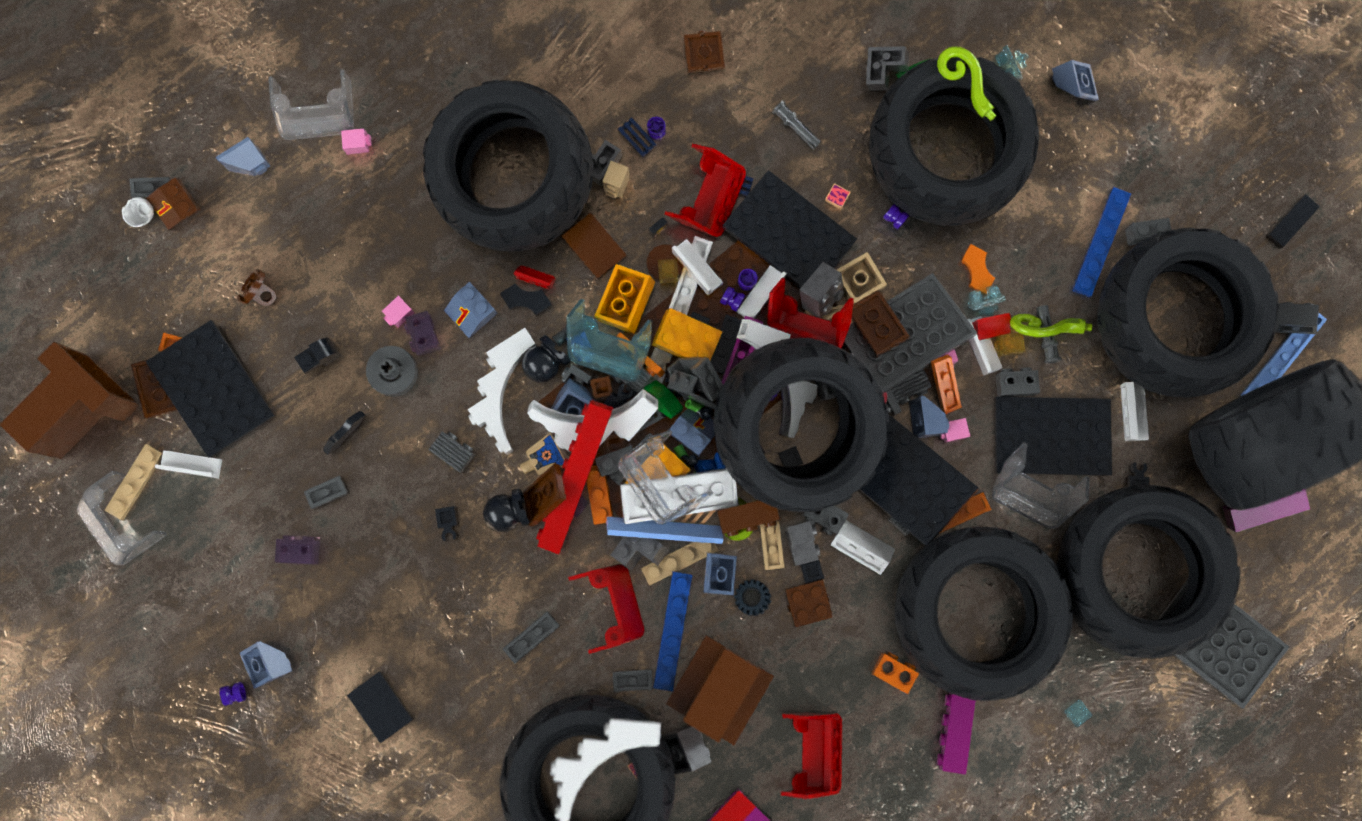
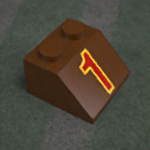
M176 177L146 197L168 230L201 210L180 178Z

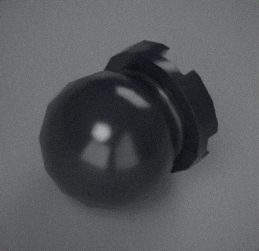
M547 335L539 339L542 342L541 345L533 346L527 350L522 360V369L526 377L537 383L552 380L559 372V366L562 364L567 366L571 361L564 352L557 351L554 348L557 344Z
M513 489L511 496L499 494L488 499L482 514L485 524L491 530L508 532L514 529L518 522L523 527L529 525L530 522L523 507L525 501L521 489Z

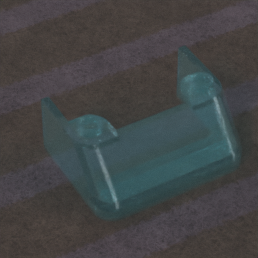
M580 299L566 316L567 351L570 360L576 364L615 377L635 381L642 371L651 345L652 321L647 320L641 330L634 334L632 341L600 332L597 321L593 317L585 315L584 299Z

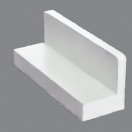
M687 239L677 247L675 245L672 247V253L707 295H710L723 284Z
M770 265L737 310V313L744 318L748 316L756 319L769 301L770 291L781 278L786 277L787 273L784 271L781 273Z
M979 316V317H976V318H974V319H971V320H970V319H967V320H968V321L970 322V324L973 326L972 322L976 321L977 319H981L982 317ZM976 335L969 340L983 376L1003 369L991 338L979 341Z
M1125 382L1120 385L1125 441H1146L1149 439L1145 389L1134 384V382Z
M163 450L161 465L155 464V468L219 479L222 460Z
M847 520L831 543V546L880 575L890 563L895 551L893 547Z

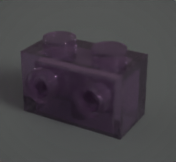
M428 311L405 317L407 323L404 324L407 335L410 334L412 341L409 342L412 352H416L418 356H423L441 350L431 314Z
M283 536V539H276L275 563L319 564L320 541H314V537L302 536V540H295V536Z

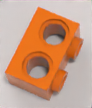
M890 652L887 655L881 653L871 674L908 694L919 675L918 672L914 671L916 667L908 662H905V664L898 662L899 657ZM886 661L892 664L889 672H884L882 669V665ZM903 671H907L909 674V679L906 682L900 680V674Z

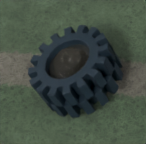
M754 579L746 580L743 584L738 585L740 587L739 589L736 588L735 592L737 593L734 595V599H736L735 604L740 611L749 616H759L758 614H763L765 610H768V605L771 604V594L766 585Z

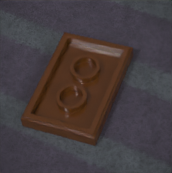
M592 213L588 214L562 235V238L597 280L627 257L625 252Z
M879 290L853 304V323L876 357L910 338Z
M147 360L131 364L144 418L150 419L177 411L145 362Z
M553 464L523 491L526 513L530 522L529 526H536L566 500L560 464Z

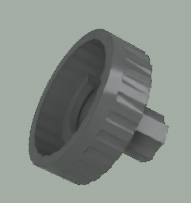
M385 346L370 356L366 367V377L371 386L379 393L389 397L404 395L413 388L418 378V366L413 356L406 350L398 346Z

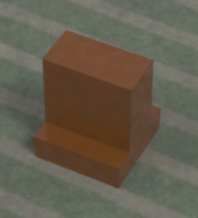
M54 341L37 358L50 371V374L0 423V426L27 452L62 459L103 416L124 422L140 405L87 354Z
M705 635L668 698L666 705L683 714V721L718 743L722 738L735 745L773 680L774 675Z

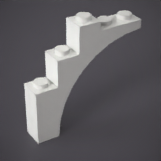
M742 319L737 338L758 349L772 342L790 339L791 334L752 320ZM799 381L781 390L783 413L779 434L791 438L795 437L799 430L800 418L805 411V402L813 403L817 396L818 385L807 381Z
M525 328L486 352L489 356L486 359L492 369L494 367L496 369L477 380L480 385L477 389L483 397H487L468 409L470 412L468 418L472 424H477L480 428L486 424L485 430L490 437L494 435L497 440L495 445L500 453L505 452L507 455L514 450L507 439L503 425L502 404L504 392L515 367L521 362L527 350L536 346Z
M642 389L633 399L613 409L600 445L613 430L620 438L630 441L658 409V399ZM535 400L530 403L527 412L532 420L540 422L549 432L555 433L554 441L560 448L566 450L569 449L572 440L576 441L578 435L575 433L578 422H583L584 415L562 413L545 407Z
M611 718L610 724L606 723L605 736H609L608 739L584 738L583 743H579L578 756H582L581 759L557 757L556 762H552L551 775H555L554 781H562V784L558 786V797H561V806H557L556 819H559V821L570 820L572 805L582 783L598 765L609 757L624 750L640 746H659L661 722Z

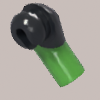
M688 399L685 402V407L694 411L701 419L708 420L713 416L711 408H706L692 399Z
M682 444L673 448L678 458L687 467L692 468L693 465L698 463L695 455L688 456Z

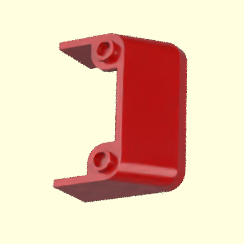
M692 143L691 147L703 154L700 160V168L706 173L705 179L693 208L685 206L680 210L679 214L665 211L664 215L685 226L711 236L719 237L724 232L722 226L730 217L744 182L746 170L742 165L718 150Z
M781 278L769 293L767 326L791 334L790 339H817L842 349L851 325L854 298L850 297L842 309L833 315L832 321L798 312L797 301L791 296L784 295L785 278Z
M616 564L568 577L569 581L589 577L593 587L598 589L608 587L618 625L610 627L606 631V645L589 649V654L638 640L644 635L645 628L627 567L623 564Z
M799 712L782 714V718L793 719L795 730L803 733L802 772L797 773L793 778V790L781 791V796L811 799L838 794L842 786L841 716L834 713Z

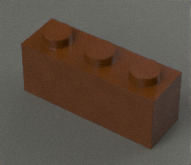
M761 501L717 511L722 533L727 534L728 537L738 535L739 530L746 529V532L758 530L757 526L765 524L767 528L777 525L776 521H780L777 508Z

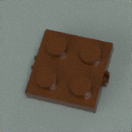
M701 30L696 34L684 35L688 73L725 69L721 31L706 32Z
M823 579L785 589L789 603L787 608L791 612L795 628L833 618L829 604V594L826 593Z

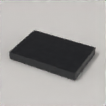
M381 671L347 695L380 744L414 720Z

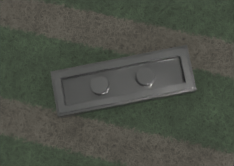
M547 611L506 645L503 650L512 662L516 664L559 628L560 625L550 612Z

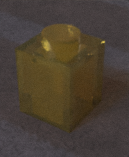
M677 259L658 260L660 284L678 282Z
M1023 334L999 335L996 341H994V348L998 352V356L1003 357L1024 353Z

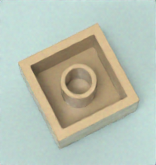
M868 252L837 269V271L842 273L844 296L847 301L850 297L854 298L853 304L878 290L882 291L887 286Z

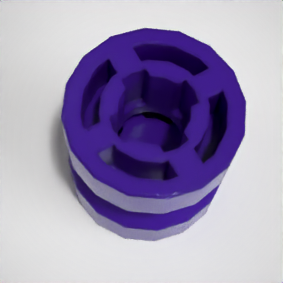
M652 117L647 122V132L651 139L660 140L665 136L666 125L661 117Z
M894 204L884 215L883 219L887 222H893V227L898 230L909 215L906 212L901 213L899 207Z
M744 269L740 272L738 285L742 290H753L758 279L756 272L752 269Z
M729 286L720 303L731 306V309L737 312L746 295L735 292L734 288Z
M242 682L234 683L231 687H220V698L224 706L231 705L235 701L242 702L246 700V691Z

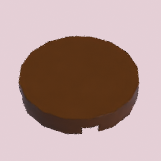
M659 245L652 249L647 257V269L655 280L660 282L673 281L682 273L684 266L672 253V245Z

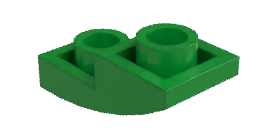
M655 380L644 387L646 392L658 399L657 410L670 419L683 411V406L678 399L659 381Z

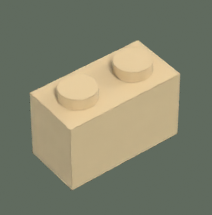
M610 161L602 181L606 195L612 198H622L630 179L629 167Z

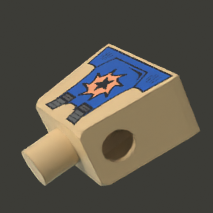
M551 433L547 434L526 451L529 460L520 464V467L525 475L535 470L539 477L553 464H560L562 470L565 458Z

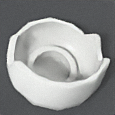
M142 197L128 200L127 204L122 208L123 219L132 227H141L148 224L154 215L152 205Z

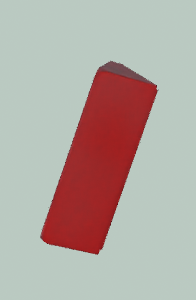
M520 265L514 271L516 279L548 290L552 289L555 281L554 276Z
M1010 312L977 319L972 322L979 341L1011 333Z

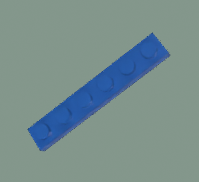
M1116 187L1111 189L1072 291L1089 298L1092 296L1131 193Z
M672 571L653 685L654 689L673 691L692 574Z

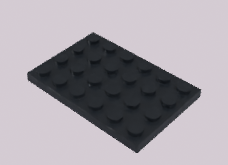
M769 170L722 226L723 229L781 273L783 271L786 272V278L799 288L806 283L822 262L835 268L857 240L851 233Z
M213 320L208 321L145 361L208 458L216 455L275 417L268 403Z
M994 398L995 474L1112 475L1111 399Z
M889 415V428L886 434L888 444L885 455L874 470L876 473L873 478L859 490L922 544L927 546L979 490V487Z

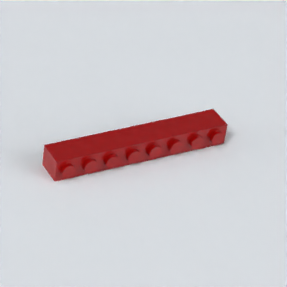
M592 399L589 405L585 403L581 414L584 415L583 422H578L575 433L578 434L576 441L572 440L568 451H571V455L569 458H565L562 469L565 470L562 479L566 500L542 520V522H545V526L538 531L536 539L539 542L537 547L556 554L560 553L613 407Z

